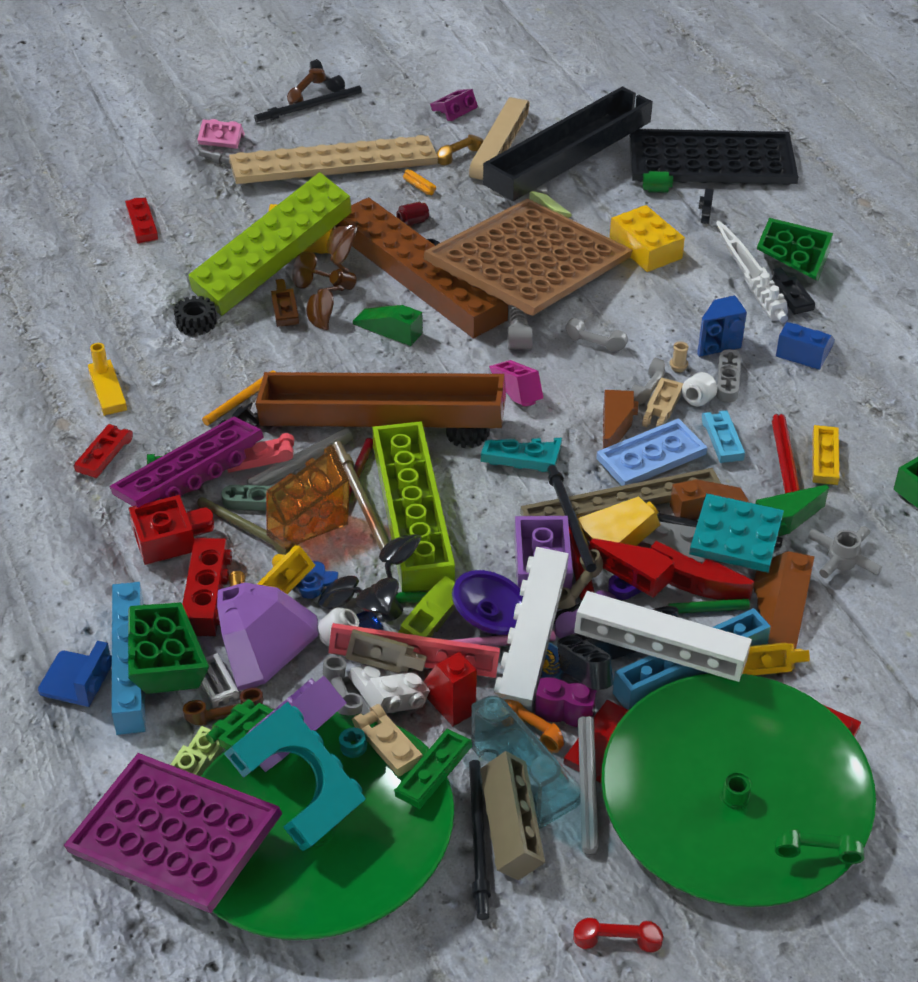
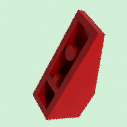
M595 538L590 541V550L595 549L599 551L605 570L652 598L673 579L675 561L652 548Z

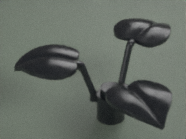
M418 534L404 535L391 540L383 547L379 554V559L381 562H386L387 578L381 579L376 584H372L371 587L363 590L360 587H356L359 583V579L356 576L341 577L332 582L323 591L317 605L324 609L339 608L349 602L354 593H359L355 602L360 609L380 613L387 622L399 618L403 613V607L396 598L399 583L397 579L392 577L391 566L392 564L398 565L406 561L416 550L422 536Z

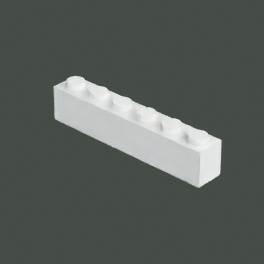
M536 547L534 557L529 556L526 572L529 573L528 580L523 579L520 589V596H523L522 604H516L513 618L517 620L516 627H510L507 644H511L509 653H503L501 669H504L502 678L497 677L494 694H498V703L504 699L514 700L532 712L568 568L569 553Z
M590 591L586 592L577 610L574 633L737 682L740 681L747 662L752 640Z

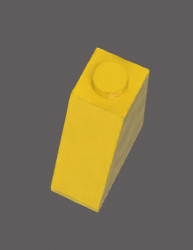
M639 496L578 518L583 534L589 542L595 538L635 546L661 525L657 514H659L657 508L650 501L645 503Z

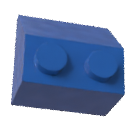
M786 322L779 334L776 357L820 370L834 345L835 339L832 335L822 331Z

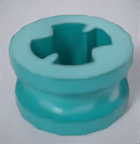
M353 727L344 730L340 734L339 743L343 755L355 758L366 752L367 741L363 730ZM356 741V744L351 745L350 742Z

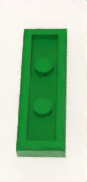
M446 729L394 789L395 797L421 809L472 748V741L454 731Z

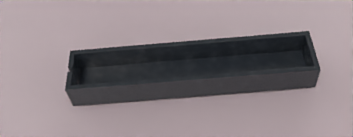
M622 86L484 162L483 185L507 199L515 201L651 122L653 101L641 95L636 96L635 92Z

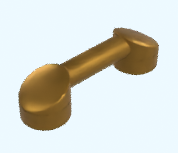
M468 135V138L454 144L442 146L436 153L438 164H451L452 153L467 146L471 151H478L484 140L475 135Z

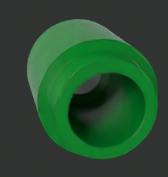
M649 171L648 173H643V190L668 193L669 188H673V176H669V172Z

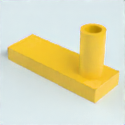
M94 343L90 346L93 363L87 366L103 415L126 411V401L111 359L107 360L105 346L102 343Z
M295 545L286 555L277 554L273 557V568L257 585L276 587L288 594L316 565L301 546Z

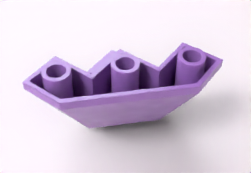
M244 582L218 590L217 608L221 633L238 691L256 688L267 683L319 635L317 616L279 588Z

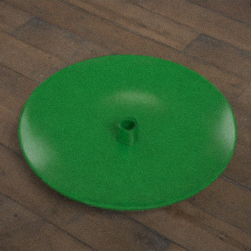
M709 673L679 679L656 689L638 701L617 724L607 744L602 764L601 784L606 811L622 843L647 870L662 881L691 896L713 903L739 907H768L787 904L813 895L834 883L853 864L841 862L838 849L801 845V853L798 856L784 858L775 853L776 839L783 833L791 830H799L800 833L830 836L849 835L857 839L865 848L874 823L876 791L872 770L865 753L850 730L835 714L811 696L781 682L760 676L742 674L740 681L737 682Z
M336 712L315 731L321 736L324 742L323 746L327 751L341 761L343 771L347 776L359 783L362 788V794L366 799L315 844L302 851L283 826L307 807L314 797L316 778L309 763L302 757L289 753L267 772L260 766H257L243 778L224 754L227 751L225 750L209 765L201 777L280 807L282 815L212 912L224 921L247 932L283 940H312L342 935L384 918L410 900L426 884L443 859L450 842L454 823V799L448 777L421 809L395 797L394 789L411 770L398 777L368 742L367 750L363 755L355 758L343 755L339 736L344 730L355 727L352 718L359 714L342 715ZM374 722L371 724V728L377 726L378 723ZM397 726L424 756L429 748L416 736ZM351 741V745L356 744V741Z

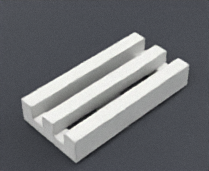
M218 653L206 657L209 665L207 674L218 694L215 695L206 677H204L201 686L212 707H218V703L221 701L226 704L229 702V698L232 697L234 700L239 699V691ZM210 663H215L229 690L224 691Z

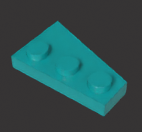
M562 437L554 438L553 442H541V438H532L531 442L519 443L515 439L485 440L480 462L547 472V468L550 465L556 466L562 446Z

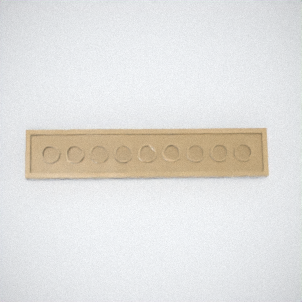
M418 135L408 138L398 137L396 139H378L376 141H358L355 143L317 145L314 147L301 146L293 149L280 148L272 151L259 150L251 153L239 152L230 154L229 162L235 183L244 184L295 177H314L319 172L323 175L435 165L438 164V156L429 136Z

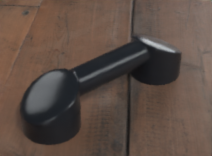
M318 59L309 63L310 69H323ZM340 75L332 78L326 76V80L322 82L331 92L345 89L344 79Z

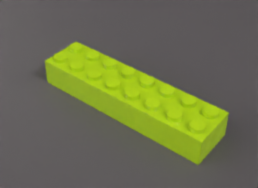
M319 172L188 274L192 291L199 297L204 296V300L209 298L210 302L213 301L216 312L223 316L352 213L350 195Z
M422 421L372 427L373 449L391 540L411 534L422 536L413 554L403 563L396 565L401 591L417 592L431 590L445 576L455 581L454 558Z

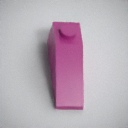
M512 360L489 366L492 374H505L506 393L512 401L522 406H531L536 404L537 400L543 399L538 370Z

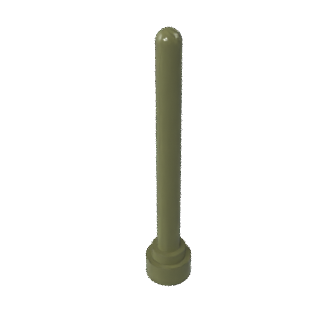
M200 497L197 500V504L201 508L206 507L210 509L216 516L275 546L278 554L286 555L295 545L299 546L296 539L290 536L279 537L204 497Z

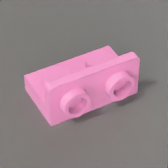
M203 119L197 141L200 145L238 149L240 137L244 138L245 132L242 124L234 121L222 122L216 119Z

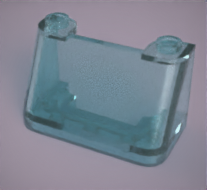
M488 696L472 704V750L479 758L484 755V752L494 753L498 757L507 751L526 761L528 774L538 785V793L534 794V802L537 804L535 811L539 829L580 805V784L502 698Z

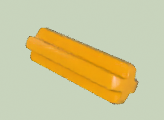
M405 170L404 180L427 195H434L436 186L412 170Z

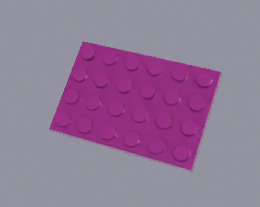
M137 753L66 841L64 847L68 853L211 914L281 817L282 812L277 805Z

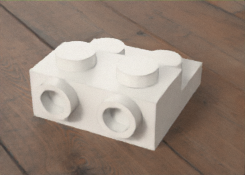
M369 665L351 668L348 675L369 706L373 707L376 704H380L385 713L422 708L430 692L416 672L406 673L401 671L399 674Z

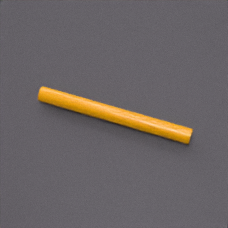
M263 377L202 418L203 423L209 426L257 393Z

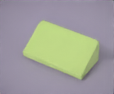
M534 191L530 192V200L567 218L572 216L569 211L548 195Z

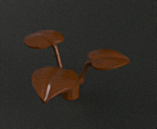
M355 225L339 226L331 232L328 238L327 252L332 255L330 260L339 268L332 271L331 274L315 270L317 257L311 252L300 253L294 261L292 279L296 287L301 289L307 288L313 280V273L328 277L334 286L318 289L317 294L311 295L307 303L306 313L309 321L314 326L323 330H329V320L334 305V296L331 291L352 290L356 285V275L348 272L349 269L341 265L351 250L358 228Z

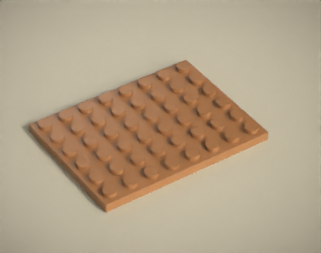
M527 198L426 250L423 259L432 263L433 266L440 267L449 272L452 276L459 277L467 281L468 284L484 290L487 294L503 300L506 304L513 305L525 314L533 316L629 259L633 250Z

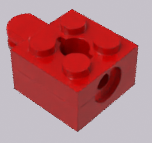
M180 495L148 502L138 508L136 506L128 508L132 530L144 565L192 553L194 536L212 532L214 529L212 511L204 507L186 512Z

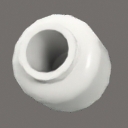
M704 372L694 374L682 386L684 399L687 403L696 407L705 405L717 393L715 379Z
M335 608L319 621V637L323 644L329 646L333 623L359 627V619L350 609Z

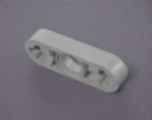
M724 350L720 353L716 396L720 401L727 403L734 402L738 398L741 355L735 350ZM724 374H731L734 377H726ZM730 387V391H726L725 388Z

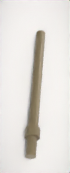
M336 441L332 446L338 457L336 460L340 470L344 471L381 551L388 541L353 468L354 462L350 454L346 453L341 441Z

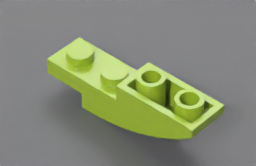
M447 576L443 577L400 625L398 633L432 637L435 632H438L456 608L452 599V589L455 581Z

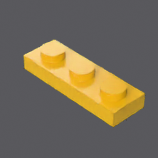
M814 425L812 431V483L838 485L839 427Z

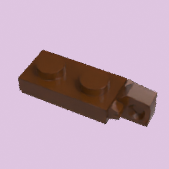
M276 279V290L271 291L276 326L299 324L293 288L286 289L285 279Z

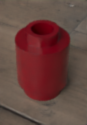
M421 202L401 205L396 212V217L408 226L424 223L425 220L429 219V209L426 203Z

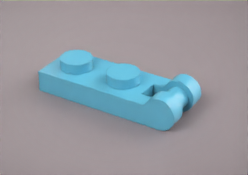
M719 411L718 414H711V412L702 413V424L707 429L719 462L743 461L745 452L728 411Z

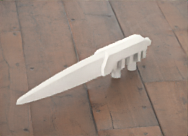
M717 221V227L744 274L745 281L756 300L771 321L786 322L789 309L787 308V301L784 299V295L779 292V287L775 286L773 280L770 281V274L764 267H760L743 243L723 223Z

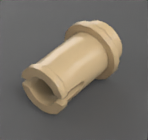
M679 341L674 343L673 358L670 360V366L675 372H683L688 367L687 351L689 345L685 342Z

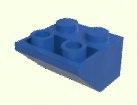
M735 295L713 300L702 317L697 352L699 357L742 347L747 311Z

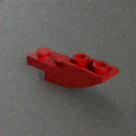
M655 541L651 546L652 549L675 561L673 579L669 585L691 594L715 600H751L754 581L711 559H706L703 563H700L658 541Z

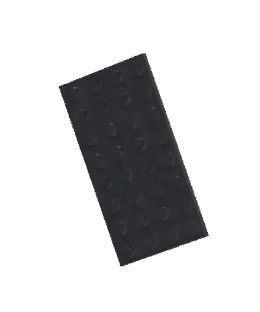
M638 129L629 134L632 181L643 182V173H648L649 171L669 172V176H673V182L773 183L783 185L798 183V172L790 132Z

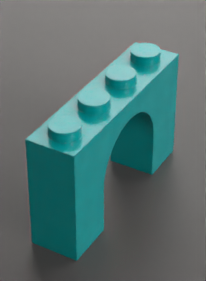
M286 702L230 747L224 754L243 778L268 757L276 753H293L309 763L316 778L314 797L307 807L283 826L299 848L304 851L315 844L366 798L362 794V788L359 783L349 778L343 771L341 761L335 755L330 754L323 746L324 742L321 736L316 731L310 730L306 725L301 711L297 707L291 706L289 702Z

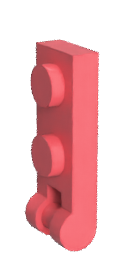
M284 433L277 439L260 441L255 443L253 447L244 449L246 459L239 466L227 469L228 473L291 460L294 452L292 448L294 446V436Z

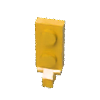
M792 643L750 646L747 662L742 674L764 675L792 672V669H795L794 663L810 661L809 650L794 649V644Z

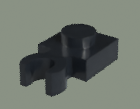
M705 188L704 197L700 196L698 209H702L701 223L709 224L714 189Z

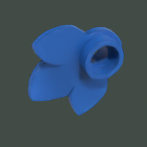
M313 561L316 566L295 587H297V591L303 598H316L321 595L323 587L330 585L338 579V572L325 571V566L322 562Z

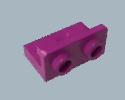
M473 89L456 90L430 103L431 110L445 113L447 121H453L478 107Z

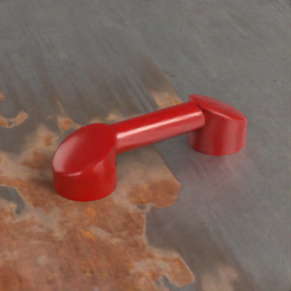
M585 918L576 924L573 932L575 944L583 949L593 948L598 943L599 936L637 938V943L642 950L656 952L662 947L664 938L660 927L651 921H643L640 925L599 923L595 918Z

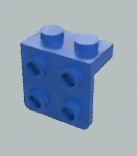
M97 640L89 656L65 650L60 651L38 687L39 695L90 707L112 667V655H110L108 643Z

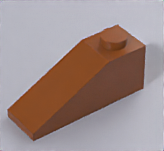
M605 390L603 404V449L619 443L632 426L633 415H638V401H634V391Z
M698 479L672 484L670 507L677 517L698 520L706 493L750 503L740 487Z

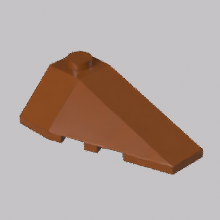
M786 551L772 557L769 573L756 570L753 589L758 600V612L771 626L768 644L792 643L794 644V649H796L815 556Z

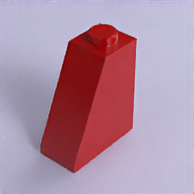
M458 652L436 664L424 680L425 685L430 690L427 699L452 727L471 717L476 710L477 669Z

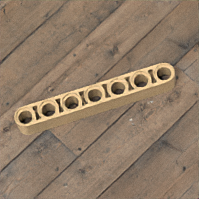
M508 98L470 164V178L483 180V163L510 148L528 115L529 100Z

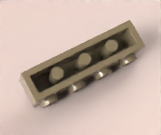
M505 751L480 768L497 871L520 880L543 865L545 858L526 761Z

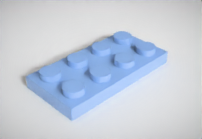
M678 418L597 451L596 459L623 486L642 482L704 456L707 453V446Z

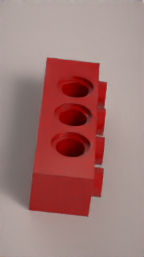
M194 538L182 605L196 636H216L217 626L220 625L217 608L218 590L223 589L224 585H228L229 569H227V565L232 564V550L227 549L226 538Z

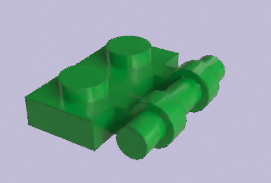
M247 699L244 703L234 706L231 709V714L224 720H218L214 723L212 730L206 734V738L212 744L218 740L220 747L228 750L256 724L270 714L273 709L261 703L255 706L250 699Z

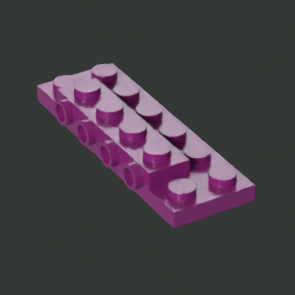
M232 417L110 485L112 495L137 508L148 502L176 495L181 497L185 493L199 489L202 483L220 477L223 471L239 466L246 459L244 449L253 447L256 442L264 438L262 430L236 417Z

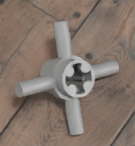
M862 526L857 532L841 530L836 533L834 540L815 529L810 531L808 538L829 549L830 560L819 571L821 577L828 578L836 569L851 570L856 564L875 575H879L882 566L861 555V542L870 534V530L867 527Z

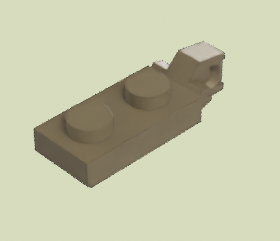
M353 629L345 658L400 674L401 671L408 672L409 668L423 671L427 656L413 652L414 647L406 643Z

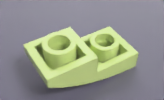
M201 726L189 746L183 745L170 765L201 776L224 748L220 747L218 740L214 744L210 743L206 738V734L211 730Z

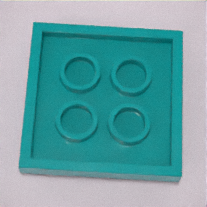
M706 493L689 555L769 573L784 510Z

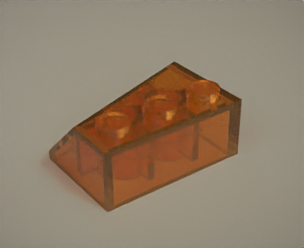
M332 445L325 448V454L318 459L311 458L305 463L306 467L297 474L290 473L266 491V534L284 549L348 525L349 478Z

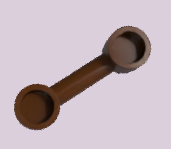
M320 68L310 69L309 74L288 92L287 100L289 105L304 101L302 92L311 82L318 84L325 81V71Z
M258 688L245 689L240 694L241 703L238 704L244 703L247 699H250L255 706L258 703L263 704V693ZM192 700L184 704L183 714L184 718L191 724L203 726L209 721L226 718L231 714V709L237 704L206 710V704L203 701Z

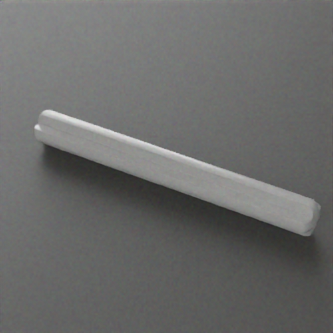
M343 428L294 454L291 460L277 463L248 478L247 485L267 486L334 450L332 446L334 442L341 441L345 445L352 441L353 434L348 428Z
M582 716L578 719L582 852L584 854H596L599 851L594 719L590 716Z

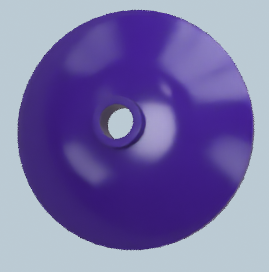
M473 570L462 574L456 580L452 589V599L456 609L475 628L490 634L508 635L510 627H516L517 620L513 619L517 603L522 604L523 596H520V588L508 578L491 571Z

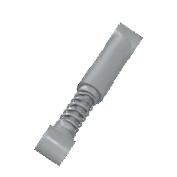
M508 305L510 323L508 327V349H532V326H528L527 314L513 305Z

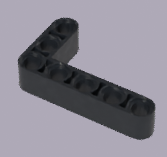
M674 606L652 609L679 618L678 608ZM577 633L557 640L560 669L594 690L607 689L613 685L611 660L637 652Z

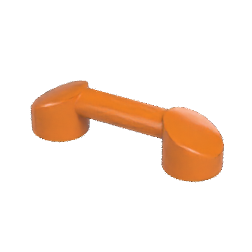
M504 699L494 707L493 711L497 719L502 723L511 724L518 717L543 732L540 736V741L548 751L558 753L564 746V738L559 727L555 723L550 724L525 709L521 703Z

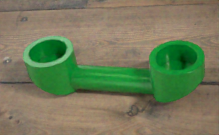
M791 830L780 835L775 841V853L784 858L798 856L801 853V845L838 849L839 860L846 864H858L865 859L863 845L849 835L830 836L800 833L799 830Z

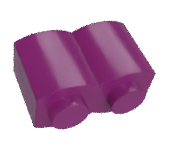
M541 678L536 692L535 715L548 722L563 721L570 726L578 727V719L580 717L590 716L593 718L597 690L591 689L582 683L568 684L556 678Z

